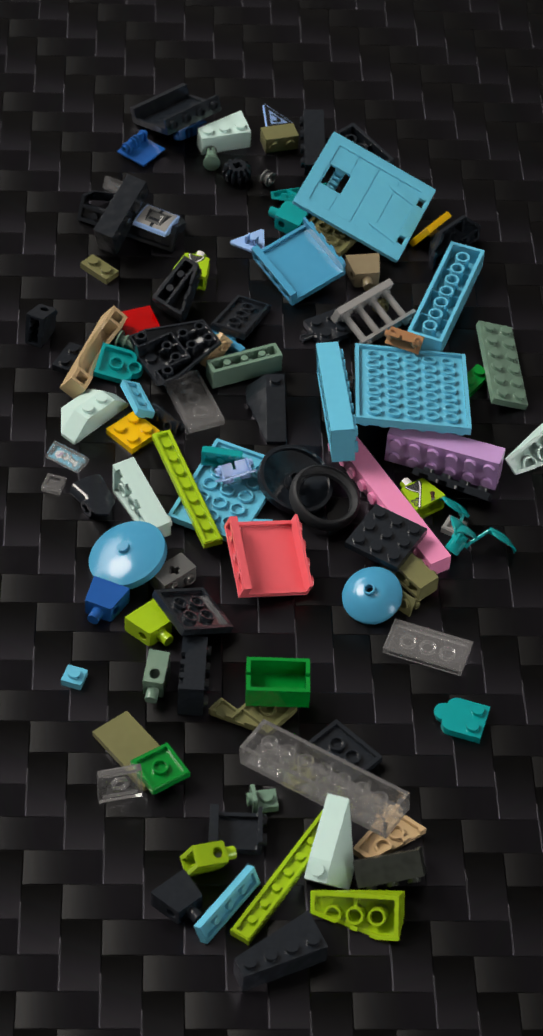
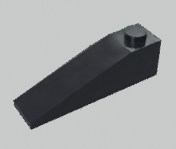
M265 374L246 387V403L250 407L254 419L257 420L266 443L286 444L284 374Z

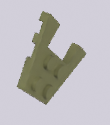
M221 697L209 708L208 714L263 735L271 736L297 712V707L245 706L243 704L237 709Z

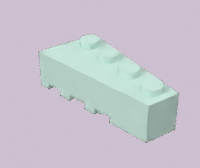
M131 457L113 464V493L133 521H143L156 526L164 537L171 535L172 520L163 509L135 458Z

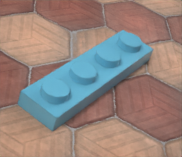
M247 865L194 925L200 942L208 944L261 883L255 867Z

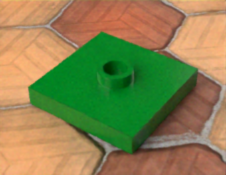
M168 742L130 760L131 767L152 795L190 777V771Z

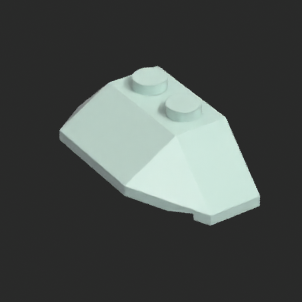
M87 389L61 408V436L75 445L127 408L129 404L116 394L103 390Z

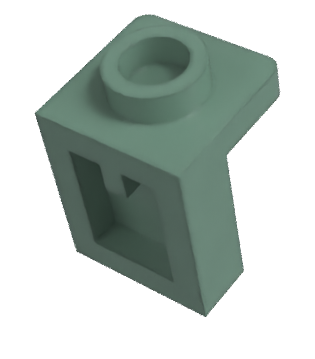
M250 784V791L246 793L247 806H251L252 813H258L259 807H263V813L279 810L275 788L256 790L255 784Z

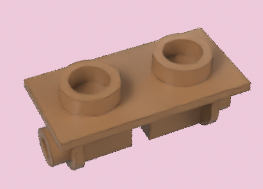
M393 326L389 330L386 329L384 336L387 337L385 344L415 354H419L425 338Z

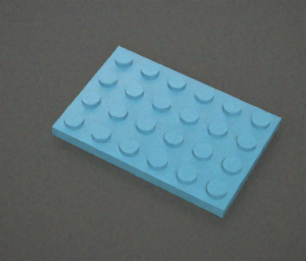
M216 438L211 446L243 451L242 459L246 457L248 459L251 458L253 460L251 468L257 469V471L260 462L265 456ZM200 463L192 476L223 541L227 542L224 525L230 516H237L238 522L253 521V519L257 518L267 498L259 487L257 472L251 473L252 477L245 479L237 477L234 478V482L223 485L222 482L215 481L220 479L215 474L217 467L201 465ZM178 497L167 515L170 516L173 523L195 530L180 497Z

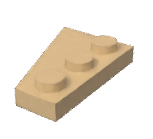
M390 806L353 847V854L360 859L390 854L424 835L427 828Z

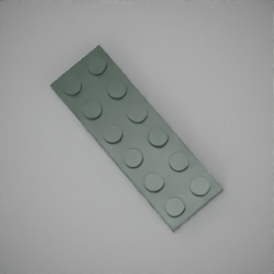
M479 320L476 324L491 404L526 410L528 402L512 327Z

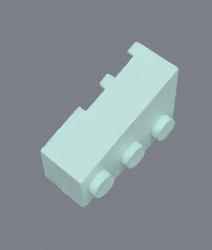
M241 110L197 128V146L201 155L206 154V149L209 146L210 150L211 146H214L217 152L250 147L251 130Z

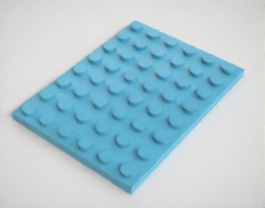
M355 343L356 424L362 426L374 425L382 428L394 427L401 430L414 429L421 432L434 431L440 434L454 433L460 436L471 435L472 425L466 355L430 350H420L419 354H415L397 347Z

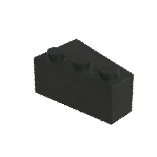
M422 846L415 847L412 850H401L391 854L377 855L353 861L358 889L364 888V890H375L377 885L386 884V887L397 886L399 881L408 880V883L419 882L421 877H424L427 873Z

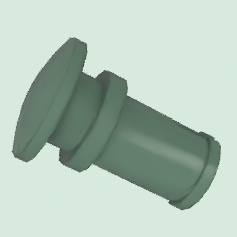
M210 146L207 147L206 157L203 161L204 167L209 171L217 170L220 166V160L216 154L217 149L214 146H211V150Z
M121 330L116 338L115 346L119 347L121 345V348H128L134 351L129 339L130 335H124L125 331Z

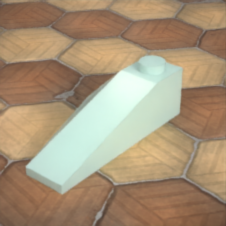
M543 423L505 458L514 475L543 465Z
M328 793L304 879L343 890H350L354 874L349 798Z

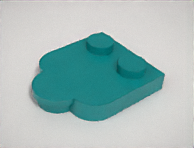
M107 343L102 344L93 376L120 384L122 380L131 381V379H138L142 376L143 367L137 362V355L133 351Z
M452 698L448 703H440L435 706L434 716L441 722V730L445 734L480 743L490 712V706L461 698Z

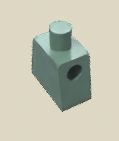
M149 649L143 676L144 700L148 703L154 704L157 702L158 697L163 698L165 696L171 673L170 652Z

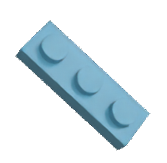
M122 380L120 387L135 415L139 418L147 417L153 419L155 411L140 383Z

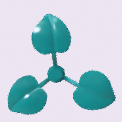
M445 496L440 498V500H443L449 507L458 512L460 519L454 516L450 517L454 533L445 546L454 555L458 556L464 547L468 549L471 544L487 534L493 535L509 545L513 553L516 552V548L509 538L492 527L476 536L469 527L462 523L465 516L467 518L470 516L464 507ZM465 535H468L474 539L467 543L466 541L468 540V538Z

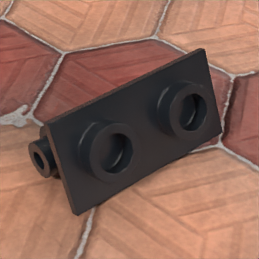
M153 402L152 407L155 414L153 419H148L163 431L171 430L175 439L177 432L182 433L185 430L184 423L169 414L163 406Z

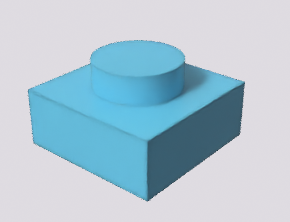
M68 664L61 678V685L81 691L88 676V670Z

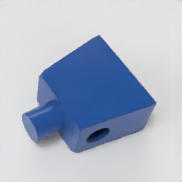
M94 576L85 599V612L89 614L87 617L88 621L92 624H98L100 619L108 622L113 621L129 603L130 588Z

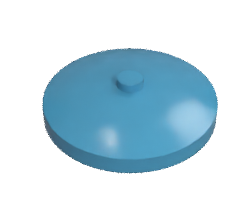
M130 521L119 524L105 532L94 544L89 556L90 571L93 577L97 576L130 589L136 588L152 579L162 568L167 557L166 540L161 531L150 523Z

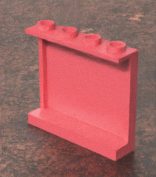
M295 514L291 520L238 522L237 516H230L224 528L238 598L307 595L314 586V578L310 574V559L306 555V541L302 537V523L299 522L298 514Z

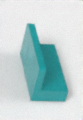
M203 446L201 465L217 467L232 463L233 469H236L234 461L242 459L243 451Z

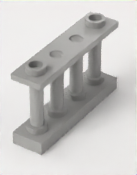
M389 278L337 308L331 316V320L334 323L340 320L342 322L345 321L360 340L359 343L372 345L374 341L383 337L386 329L389 330L391 326L398 328L401 325L406 326L411 323L416 310L412 309L406 313L390 294V289L394 283ZM378 298H385L399 315V318L392 321L377 302ZM364 306H372L386 325L379 329L364 310ZM354 312L358 313L373 333L365 336L350 317L351 314Z

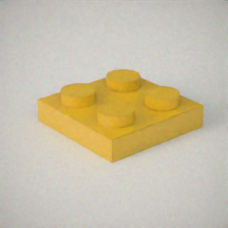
M134 411L106 428V434L131 454L152 442L153 433L160 432L158 428L145 418L137 417Z

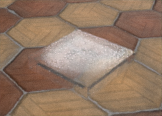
M141 764L97 771V797L99 804L142 796Z

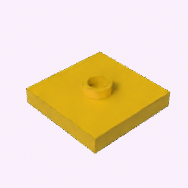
M445 212L410 240L411 246L414 247L426 236L431 238L438 232L437 228L452 217L451 214Z

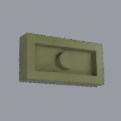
M94 254L80 262L81 269L106 285L119 276L117 269Z

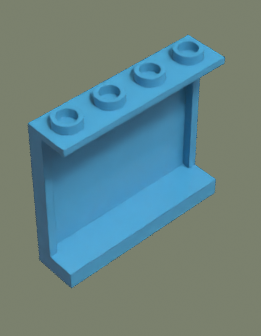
M303 217L302 226L263 249L258 245L251 248L255 262L292 306L346 274L345 260L336 254L335 248L326 242L322 233L319 234L312 221L309 222L306 217Z

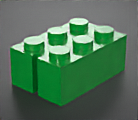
M247 657L245 706L309 708L310 659Z

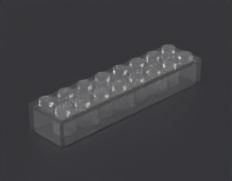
M265 719L261 721L239 747L240 763L322 806L325 804L328 793L349 798L351 821L384 838L390 835L410 809V793Z

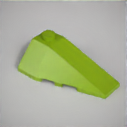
M311 890V914L333 923L342 924L353 931L369 935L370 938L375 940H400L404 918L405 891Z

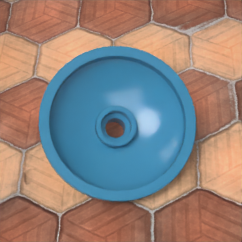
M368 567L357 571L347 580L342 592V602L346 612L351 618L363 624H378L391 618L399 609L403 597L402 587L398 578L391 571L381 567ZM368 588H373L371 592H367Z

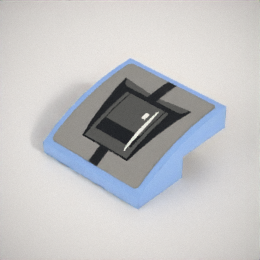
M147 204L139 212L133 221V225L166 237L171 233L172 227L178 223L180 216Z

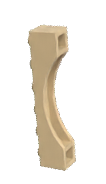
M115 306L111 307L101 316L59 387L72 399H75L87 389L93 378V371L97 364L102 344H110L128 318Z

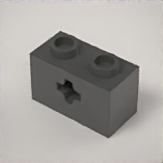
M181 552L164 562L160 571L150 579V585L155 590L184 588L196 580L197 567Z

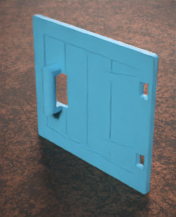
M333 132L292 204L397 263L436 190L342 135ZM329 167L336 168L327 185L322 184L321 181ZM346 174L350 178L340 194L335 190ZM418 201L424 203L422 208L417 206ZM398 238L404 239L402 245L396 242Z

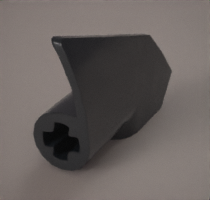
M100 474L84 477L74 482L70 487V494L81 504L83 512L88 517L94 514L96 516L110 515L115 500Z

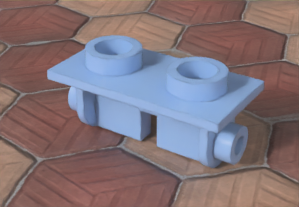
M246 457L234 461L236 469H233L232 463L217 466L215 474L220 479L215 481L222 482L223 485L234 482V478L237 477L241 479L252 477L251 473L257 472V469L251 468L253 460Z

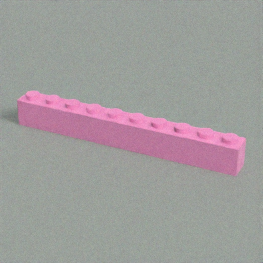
M356 437L358 452L355 453V461H342L339 464L346 469L349 477L357 483L359 490L367 496L371 505L377 504L427 528V534L412 553L417 558L422 559L424 564L430 570L435 571L436 574L448 570L451 561L449 552L360 439Z

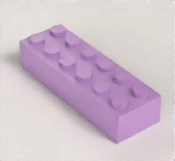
M390 427L387 434L384 460L410 468L415 466L423 469L425 466L435 470L434 474L441 476L442 473L453 476L452 479L458 481L462 479L473 485L495 490L501 476L506 448L451 433L440 434L434 431L421 432L414 429L401 430Z

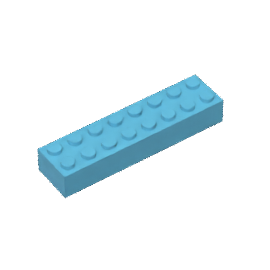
M453 241L450 242L407 330L408 332L425 337L420 350L443 352L483 267L485 250Z
M338 342L316 343L317 378L332 462L355 461V453L358 452V441H356L358 427L356 425L343 349H339Z

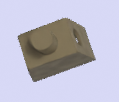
M379 253L346 255L345 271L354 287H363L365 291H368L379 284Z

